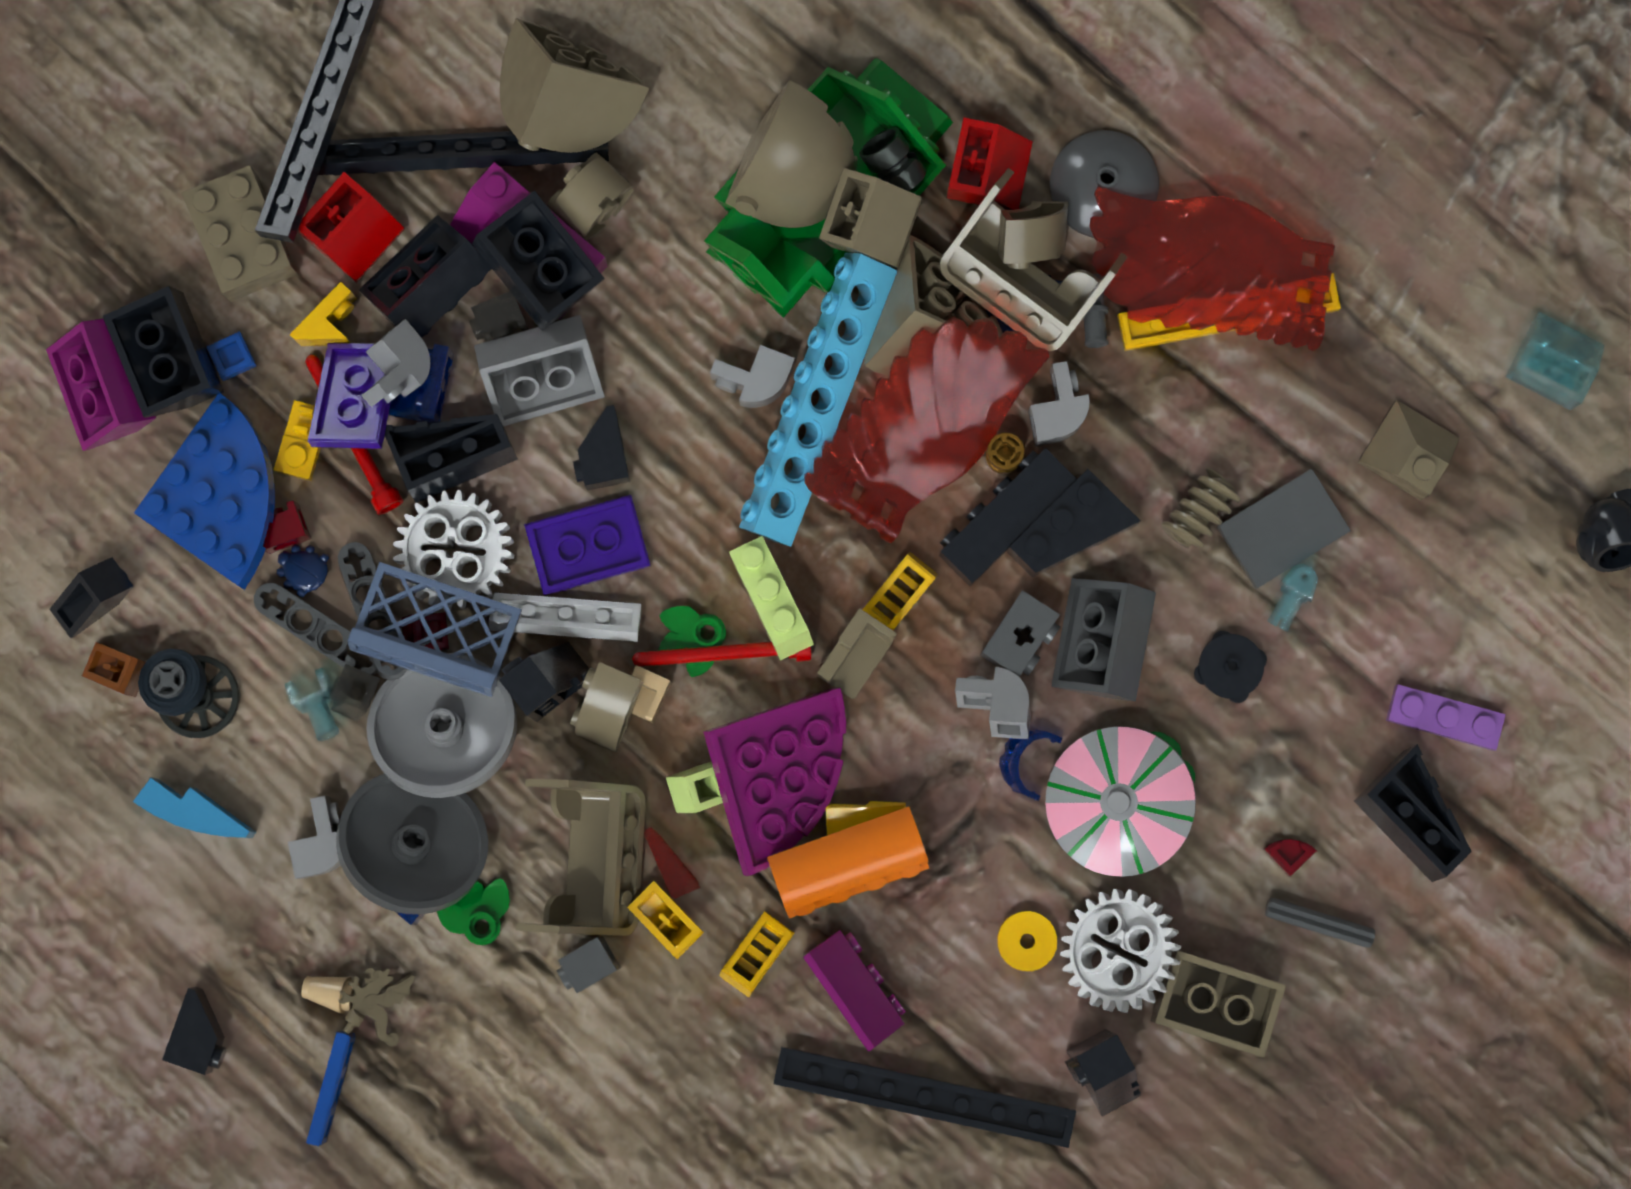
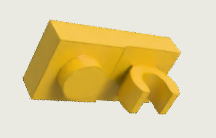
M294 400L273 469L275 472L312 481L321 447H311L308 443L315 405Z

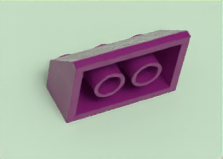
M104 319L82 321L46 349L83 451L138 432L156 419V416L143 417Z
M838 930L805 953L803 958L869 1052L905 1024L900 1016L906 1013V1011L894 994L887 998L880 989L879 985L884 980L872 963L866 967L857 954L863 951L852 933L849 932L844 936Z

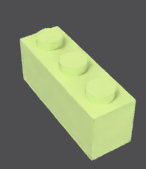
M763 536L729 551L738 575L780 661L814 645L809 629Z

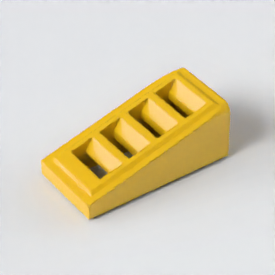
M909 552L862 610L891 630H894L936 579L938 574L913 553ZM907 566L924 579L922 584H919L904 571ZM897 578L915 591L912 596L894 583ZM888 589L905 603L902 608L885 595ZM878 601L896 614L892 620L875 607Z
M764 911L725 964L719 976L745 996L750 997L795 933ZM763 927L781 940L778 944L774 943L760 933ZM753 940H756L771 951V954L769 956L765 955L751 945ZM746 952L762 964L760 969L742 957L743 954ZM736 965L753 977L752 980L748 981L733 970Z

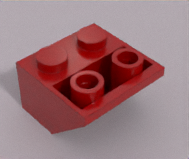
M963 117L946 198L980 205L995 183L1009 168L1014 174L994 201L1005 210L1019 209L1033 141L1001 125Z
M343 172L305 214L298 232L357 283L405 228L372 195Z

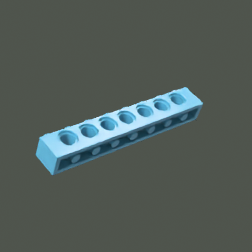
M845 253L844 257L838 261L834 270L835 280L832 288L825 295L821 303L822 314L817 326L809 334L807 340L809 347L805 358L795 370L793 389L782 404L781 420L777 430L771 434L768 440L767 449L769 451L764 464L756 471L754 490L750 499L742 507L740 515L742 521L739 528L758 536H763V538L789 547L792 546L897 270L861 253ZM856 286L859 296L854 303L851 298V292ZM843 320L846 330L844 335L840 337L838 326ZM830 355L832 367L827 372L824 363L827 356ZM817 389L819 393L818 403L815 406H813L811 403L812 393ZM802 424H804L806 428V434L804 438L800 441L798 438V429ZM791 458L793 467L791 472L786 475L784 466L786 461ZM776 493H778L779 504L773 510L771 507V499Z

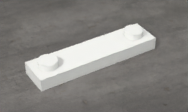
M507 593L493 594V600L522 610L514 631L517 633L638 642L641 604ZM500 612L490 614L489 630L502 631L506 629L511 616Z

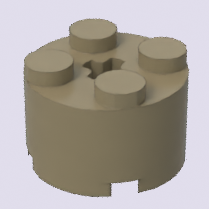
M596 152L585 162L582 168L576 165L566 174L563 182L567 186L563 190L557 191L550 198L547 206L584 240L588 241L606 227L604 222L611 215L616 217L632 196L634 189L625 177Z

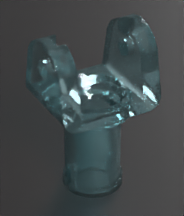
M1297 564L1280 582V591L1283 593L1270 618L1267 619L1269 623L1277 627L1280 619L1283 617L1279 627L1288 632L1302 603L1312 602L1318 578L1316 572L1306 564Z
M321 667L315 670L321 690L301 698L292 681L285 683V689L290 703L299 712L308 714L317 740L325 741L335 737L340 731L328 706L336 698V693L326 671Z

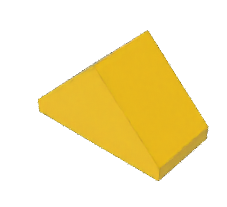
M655 881L627 907L676 959L704 933L691 916Z

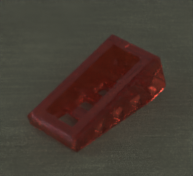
M652 827L646 829L644 835L671 897L677 899L700 889L699 882L661 835Z

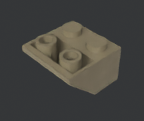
M844 168L819 239L832 248L848 253H861L880 263L899 268L923 198L879 178Z

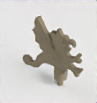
M366 968L363 972L365 974L369 973L370 977L364 979L366 982L364 986L359 987V978L352 976L353 980L348 982V985L352 986L354 994L350 996L344 991H340L342 997L338 999L339 1003L352 1002V1008L344 1019L348 1023L343 1031L350 1034L354 1026L360 1027L367 1015L375 1022L376 1036L381 1041H385L387 1045L396 1046L399 1042V1036L392 1032L388 1035L386 1034L388 1017L387 1012L381 1006L392 1007L394 1004H401L403 998L410 994V986L414 983L415 976L409 974L398 982L387 985L394 978L388 975L390 969Z

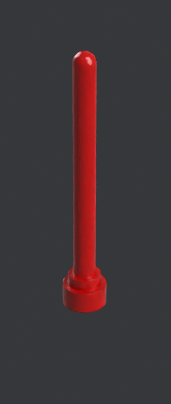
M309 355L305 360V364L319 388L323 365L318 356ZM351 448L373 490L370 493L373 497L371 503L377 515L388 513L399 507L404 502L396 487L392 488L390 483L384 481L368 449Z
M772 642L637 652L633 655L632 662L635 666L645 667L778 655ZM811 646L789 656L788 659L795 658L796 662L811 661Z

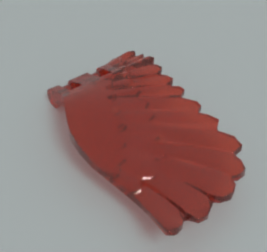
M1099 186L1095 189L1094 196L1103 214L1100 217H1091L1089 227L1095 240L1103 244L1104 247L1094 252L1092 264L1096 272L1103 277L1121 253L1127 256L1115 277L1104 290V295L1113 303L1126 306L1128 319L1138 323L1159 319L1165 328L1180 327L1189 323L1191 330H1203L1215 325L1218 333H1225L1235 329L1237 336H1248L1256 332L1258 340L1268 341L1273 339L1274 344L1279 346L1291 343L1292 347L1296 349L1307 344L1308 349L1311 351L1317 350L1320 347L1325 332L1327 310L1323 306L1325 294L1329 293L1332 271L1328 270L1330 258L1334 257L1335 245L1303 239L1258 208L1244 201L1224 196H1198L1187 199L1153 201L1127 196ZM1303 252L1315 256L1314 267L1301 265ZM1297 289L1310 292L1309 304L1296 301Z

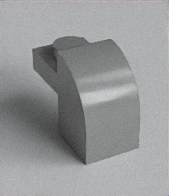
M406 319L391 329L366 351L385 375L362 394V397L371 407L381 399L389 403L400 393L406 397L420 387L427 379L430 371L428 348Z
M760 345L750 372L715 359L710 376L711 379L716 381L715 386L724 391L736 393L737 389L741 390L740 406L748 408L763 407L774 402L784 392L795 366V358Z
M1067 361L1054 363L1050 368L1056 401L1031 405L1028 410L1035 447L1061 442L1070 438L1078 431L1087 416L1089 394L1074 397V392L1079 391L1078 380L1075 370L1069 371Z
M995 667L994 680H987L982 676L956 679L955 694L957 708L990 710L991 737L1029 739L1031 720L1029 694L1026 685L1019 676L1010 670Z
M329 796L310 799L317 836L288 842L295 879L323 875L341 866L336 848V825L339 824L341 813L338 803H332Z

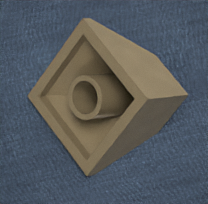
M1396 400L1358 463L1421 501L1432 493L1447 468L1460 438Z

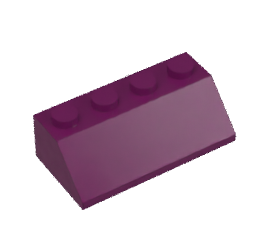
M494 162L470 188L450 225L472 244L478 233L527 197L530 192ZM554 214L599 272L602 273L608 267L605 257Z

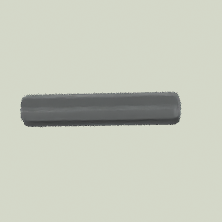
M1270 898L1267 903L1265 915L1269 918L1365 948H1370L1374 942L1375 930L1373 928L1277 898Z

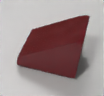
M446 612L432 613L424 617L432 634L447 628ZM411 614V615L402 617L401 620H403V619H405V618H407V617H410V616H412V615H414V614ZM420 619L402 627V634L407 641L415 643L428 637ZM448 635L435 640L440 650L449 649ZM431 642L424 645L425 647L434 649Z

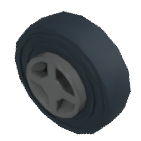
M177 649L159 651L150 657L141 669L138 681L140 695L146 705L161 715L168 716L182 715L195 708L203 698L207 685L205 669L199 660L186 651Z

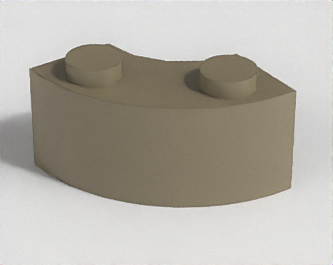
M1031 201V205L1025 208L1001 210L998 255L1003 264H1007L1008 267L1014 269H1026L1030 267V262L1060 258V254L1064 252L1066 247L1068 202Z
M599 662L596 669L590 667L582 684V688L587 690L583 704L577 706L570 725L576 727L575 735L616 753L631 721L632 711L644 682Z

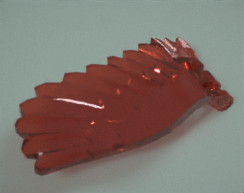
M952 317L941 324L935 333H931L922 327L911 338L908 354L906 356L894 357L889 370V378L880 377L876 382L874 399L864 397L861 402V416L851 413L847 420V430L837 428L833 435V441H824L821 447L822 457L814 458V473L807 472L804 474L806 486L823 502L839 511L844 509L850 513L852 520L868 530L875 529L880 533V538L888 543H892L898 537L908 511L925 498L966 474L987 450L991 439L995 437L1020 392L1049 359V351L1045 348L1026 350L1028 338L1020 331H1005L998 338V329L988 318L977 319L969 326H966L964 321ZM856 482L864 487L858 501L851 497ZM885 502L894 507L887 520L881 517Z

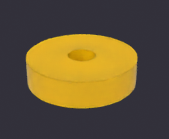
M1021 911L1012 914L1001 924L997 934V948L1000 956L1009 966L1020 971H1035L1047 965L1053 958L1057 949V934L1051 922L1043 915L1031 911ZM1024 934H1030L1034 939L1033 945L1027 949L1023 948L1020 944V939Z

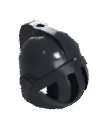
M1631 489L1614 492L1590 506L1585 513L1583 524H1580L1576 539L1577 552L1583 561L1597 571L1614 572L1631 567Z

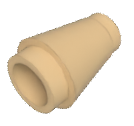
M307 976L302 985L301 996L344 1014L346 1011H350L352 1002L342 1004L339 1003L338 999L342 997L340 994L341 990L350 996L354 994L352 986L348 985L352 978Z

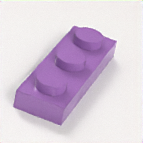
M1397 684L1394 687L1386 721L1495 751L1497 750L1506 714Z

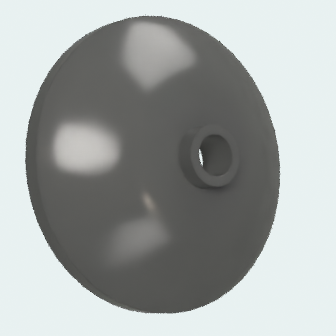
M1100 130L1083 134L1069 142L1062 149L1053 164L1049 188L1052 201L1068 202L1067 225L1088 237L1112 239L1134 231L1149 217L1158 197L1159 176L1151 155L1139 142L1123 133ZM1108 173L1113 177V182L1105 184L1101 181L1100 176Z

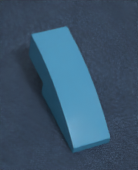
M151 777L133 800L135 804L154 816L195 832L236 838H253L256 834V831L197 788L190 787L182 796L160 779Z

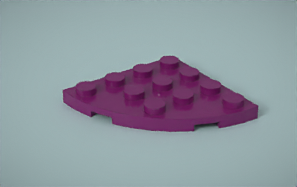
M834 687L703 731L744 876H751L770 867L767 860L768 856L791 849L803 836H808L829 805L843 766V760L840 759L843 734H846V716L841 688Z

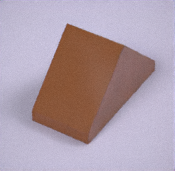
M95 642L82 677L122 694L136 697L139 691L140 671L146 661Z

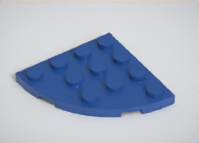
M219 393L144 497L134 514L245 590L266 550L263 547V543L266 538L268 525L273 523L275 482L267 448L261 442L256 430L252 426L253 423L238 406Z

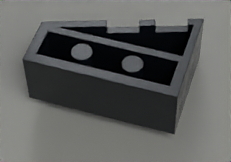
M1087 469L1008 548L1007 553L1033 578L1092 547L1098 546L1136 527L1141 520Z
M567 642L531 655L525 660L520 656L515 658L502 669L505 675L499 681L525 715L538 722L582 688L589 668L571 644Z

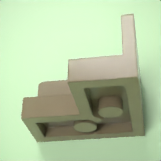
M859 608L839 637L838 643L817 672V676L831 686L841 688L842 693L850 699H855L894 642L897 633Z

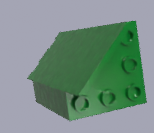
M875 58L858 78L847 70L841 73L827 67L808 89V91L828 105L826 112L837 124L842 121L850 132L854 141L852 150L854 156H857L858 159L856 172L878 178L877 174L870 172L859 156V153L871 138L892 127H897L910 144L909 152H915L927 169L923 180L909 192L920 196L946 166L937 155L939 148L935 143L953 124L952 120L882 60ZM736 171L714 196L728 214L704 240L709 246L706 253L715 261L726 265L734 273L733 276L754 294L759 293L772 306V309L784 318L811 286L826 294L830 292L835 280V267L838 261L844 257V254L848 252L832 248L819 239L826 219L806 227H779L765 223L752 216L743 215L734 207L726 204L725 201L737 174Z

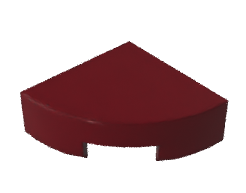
M1294 839L1278 840L1263 849L1288 877L1293 875L1317 852L1311 845Z

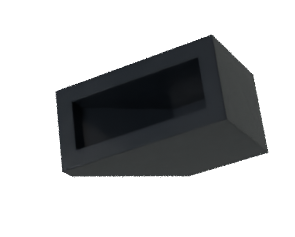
M614 405L605 408L578 448L579 460L573 461L577 483L584 481L587 491L631 482Z
M111 557L79 572L49 610L69 637L73 638L119 605L134 586L128 579L125 571Z
M198 987L187 989L162 1060L206 1075L212 1073L214 1068H220L225 1057L226 1047L222 1046L225 1036L203 989Z

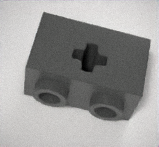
M1022 590L980 656L997 667L1010 670L1019 677L1022 672L1029 676L1041 658L1035 652L1042 642L1049 645L1061 626L1055 623L1060 614ZM1026 628L1030 631L1028 638L1032 643L1025 642L1022 646H1019L1015 643L1017 635L1013 632L1014 630L1021 632Z
M599 936L559 959L561 968L556 971L567 990L574 988L576 993H579L621 969V966L605 938Z

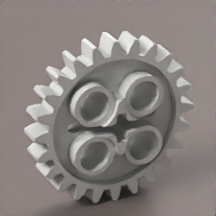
M445 490L442 491L441 501L439 502L431 495H428L429 506L426 508L415 503L418 515L414 517L405 514V519L410 523L409 527H397V531L404 536V540L395 541L393 545L397 549L402 550L403 553L393 557V560L397 564H405L401 568L403 570L477 595L483 592L490 598L493 597L489 586L492 583L501 587L504 585L497 576L499 572H511L503 564V561L514 558L512 552L505 550V547L512 545L514 540L509 536H502L510 529V526L506 522L497 524L503 516L499 510L489 513L492 504L487 499L478 506L479 497L475 493H472L468 500L465 501L464 493L461 490H457L454 499H451ZM436 523H445V533L439 538H431L430 530L432 526ZM482 526V535L478 540L473 542L466 540V533L471 527ZM456 543L463 550H486V554L479 556L456 551L452 558L444 550L423 551L422 546L433 545L439 548L453 549ZM432 559H440V570L434 575H427L425 570L427 563ZM469 562H477V573L471 578H463L462 569L464 565ZM407 582L409 588H411V587H413V586L416 585V584ZM425 588L416 592L415 597L421 601L429 595V605L431 606L440 602L434 590ZM442 593L445 600L452 597ZM460 600L457 602L460 609H466V601Z
M1113 889L1112 897L1110 898L1108 894L1099 892V904L1090 899L1085 900L1088 911L1083 912L1076 909L1074 912L1079 918L1078 923L1067 922L1066 924L1073 931L1072 936L1062 937V941L1070 944V949L1060 952V956L1069 958L1071 962L1062 969L1064 972L1075 974L1068 983L1074 987L1081 986L1077 995L1085 999L1090 997V1005L1099 1007L1103 1003V1010L1113 1012L1115 1007H1117L1118 1011L1127 1013L1130 1003L1134 1009L1141 1010L1142 998L1147 1002L1155 1003L1153 991L1157 990L1166 993L1167 989L1162 983L1163 979H1175V976L1168 969L1169 965H1180V961L1171 957L1172 952L1181 949V945L1171 942V938L1175 937L1179 931L1174 928H1166L1172 921V916L1167 914L1160 915L1163 906L1156 902L1150 905L1151 897L1142 894L1138 898L1137 892L1128 889L1124 896L1123 891ZM1116 917L1118 919V927L1114 933L1109 934L1108 924L1112 918ZM1145 933H1148L1150 937L1149 945L1145 950L1141 951L1139 948L1140 938ZM1097 934L1111 943L1120 945L1122 949L1147 960L1148 965L1143 967L1131 959L1122 957L1118 952L1095 942L1093 936ZM1100 950L1102 956L1101 963L1096 968H1093L1092 956ZM1131 967L1133 978L1130 983L1125 985L1123 973L1127 968Z

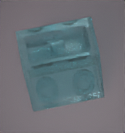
M1538 312L1505 377L1572 410L1582 404L1598 373L1605 345Z

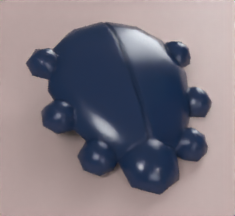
M294 545L291 548L292 553L283 551L278 555V563L282 567L277 569L276 574L279 577L285 576L284 588L289 589L293 587L297 590L299 597H304L308 592L317 590L325 582L328 573L327 561L329 556L325 553L321 555L315 553V547L312 545L307 546L305 551H301L300 546Z

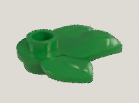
M676 606L664 610L659 615L663 624L671 632L664 637L658 651L721 646L725 640V625L719 617L713 614L699 615L689 606ZM706 625L712 626L715 630L714 637L709 640L701 636V629ZM714 661L686 663V668L691 677H696L707 672L712 667Z
M499 878L484 888L477 881L469 893L461 900L446 909L437 911L441 924L451 933L465 934L467 939L476 945H488L494 942L501 931L500 918L508 911L510 906L507 884L502 878ZM481 919L489 923V930L485 934H481L476 930V924Z

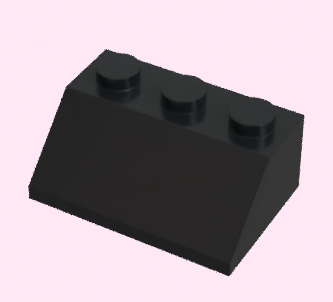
M535 191L478 233L472 243L542 331L569 311L605 279Z
M437 215L367 281L359 291L394 327L406 319L422 338L430 332L432 326L445 313L450 312L456 307L458 301L472 287L479 285L492 268L463 235Z
M167 286L103 315L143 417L148 418L190 408L217 396L219 393H224L183 292Z

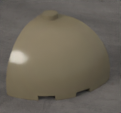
M516 18L502 61L500 103L505 122L518 139V143L532 151H538L539 148L557 152L573 153L599 147L619 135L639 112L649 87L626 67L621 66L618 71L614 64L606 61L607 55L582 42L579 48H576L568 40L559 37V32Z
M789 80L753 132L725 203L734 207L743 215L752 216L765 223L779 227L799 228L823 221L827 217L844 168L856 171L858 159L857 156H854L852 150L854 141L850 132L842 121L837 124L826 112L828 109L827 104L804 87Z
M910 235L899 268L889 266L897 270V274L865 354V367L909 385L945 387L961 384L984 374L1007 353V349L996 317L991 316L989 318L980 304L944 278L940 269L942 254Z

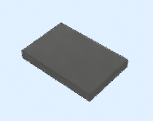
M1312 469L1223 522L1221 526H1217L1218 531L1255 589L1351 531Z

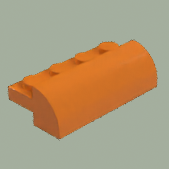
M909 806L767 857L789 919L795 916L808 915L815 909L831 903H842L851 896L868 890H878L887 883L901 878H911L918 875L921 871L929 869V861Z

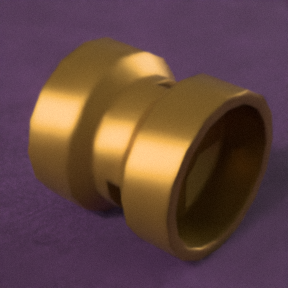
M1012 433L996 435L991 439L986 450L988 466L999 474H1008L1016 470L1024 456L1022 441Z

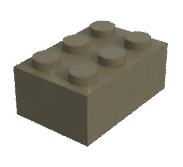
M250 165L181 192L220 291L230 302L298 275L285 241L260 237L255 231L267 196L259 176Z
M1172 952L1171 957L1180 961V965H1169L1168 970L1175 976V979H1163L1162 983L1167 991L1166 993L1159 991L1150 1021L1265 1058L1286 985L1185 952Z

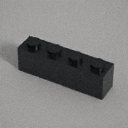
M1046 448L1039 455L1032 451L1018 465L1023 471L1013 481L1007 476L992 491L996 497L987 506L981 502L967 515L966 518L970 523L961 532L954 528L940 542L944 549L941 550L939 556L969 586L979 579L1077 480Z

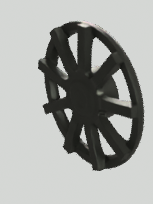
M192 655L199 660L204 669L206 663H210L219 668L220 672L207 683L203 698L195 708L185 714L179 726L175 725L167 715H161L160 713L159 715L163 722L179 735L188 738H207L217 734L232 722L239 705L240 691L236 678L225 664L209 656ZM226 676L232 691L213 692L212 688ZM232 698L227 714L213 704L214 699ZM211 710L223 720L215 727L209 729L205 711ZM194 713L199 715L202 731L193 732L185 730Z

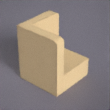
M636 665L631 676L641 679L644 683L635 702L632 714L654 723L672 683L670 680Z

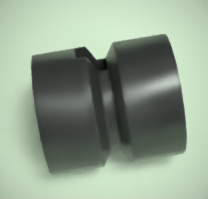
M892 127L878 133L862 147L859 156L871 173H875L879 179L907 191L916 187L927 173V169L915 152H909L910 144L897 127Z

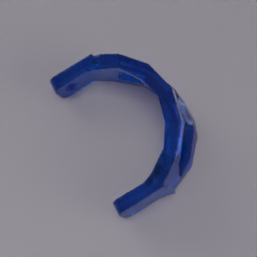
M1038 729L1029 731V739L1010 738L1005 744V753L999 758V767L1003 779L1012 788V791L1035 801H1039L1041 795L1036 794L1035 791H1029L1022 783L1019 775L1020 756L1025 748L1035 740L1046 738L1052 743L1060 744L1062 741V737Z

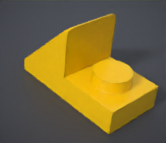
M340 282L289 335L300 346H327L328 343H351L333 323L336 320H344L354 309V304L352 303L357 298Z

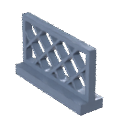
M379 562L355 628H352L348 638V645L351 651L492 697L522 610ZM384 575L400 579L405 591L385 599L380 589ZM407 582H410V583H413V584H416V585L413 586V587H411V588H409ZM425 588L434 590L440 603L421 611L413 594ZM442 593L452 597L445 600ZM378 594L381 602L374 604V601ZM409 597L416 614L396 622L388 605ZM460 600L470 602L476 614L456 623L448 606ZM477 605L488 609L480 612ZM385 608L392 625L379 631L365 627L369 614ZM444 608L452 625L432 634L424 617ZM495 612L511 616L507 628L493 635L484 620V617ZM420 619L428 637L415 643L405 640L400 628ZM479 620L487 638L468 646L460 628ZM396 631L398 637L389 635V633ZM455 631L463 649L450 655L441 652L435 640ZM503 637L500 648H498L495 641ZM431 642L434 649L425 647L424 645ZM491 643L497 655L492 669L477 664L471 652ZM467 654L470 661L461 659L459 657Z

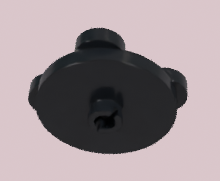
M1219 631L1213 635L1212 640L1204 647L1198 666L1194 670V679L1200 685H1205L1216 696L1229 699L1233 703H1242L1248 698L1249 693L1259 685L1263 677L1267 657L1248 638L1231 634L1228 631Z

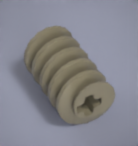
M1210 468L1206 469L1209 477L1200 476L1197 480L1201 489L1196 487L1189 489L1188 494L1191 500L1186 498L1180 500L1179 506L1182 512L1172 510L1170 518L1173 523L1164 521L1161 524L1162 529L1173 540L1188 549L1191 545L1199 548L1204 547L1203 542L1199 538L1200 534L1212 537L1213 532L1208 526L1209 522L1221 526L1223 522L1217 513L1218 511L1227 514L1232 512L1226 503L1228 499L1237 503L1241 501L1235 488L1224 477Z

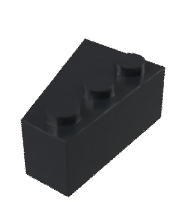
M497 414L452 418L451 421L436 423L422 421L416 422V425L397 427L386 425V440L407 491L416 503L427 499L428 495H437L444 490L446 491L518 460L507 432Z
M1418 744L1404 750L1354 802L1431 882L1446 878L1472 851L1451 809H1447L1437 789L1439 786L1434 776H1430L1421 758L1423 754Z
M1104 1029L1066 1050L1070 1057L1069 1060L1065 1061L1069 1072L1075 1082L1077 1081L1082 1087L1086 1086L1102 1117L1141 1096V1092L1138 1089L1140 1087L1137 1082L1136 1069L1117 1034Z

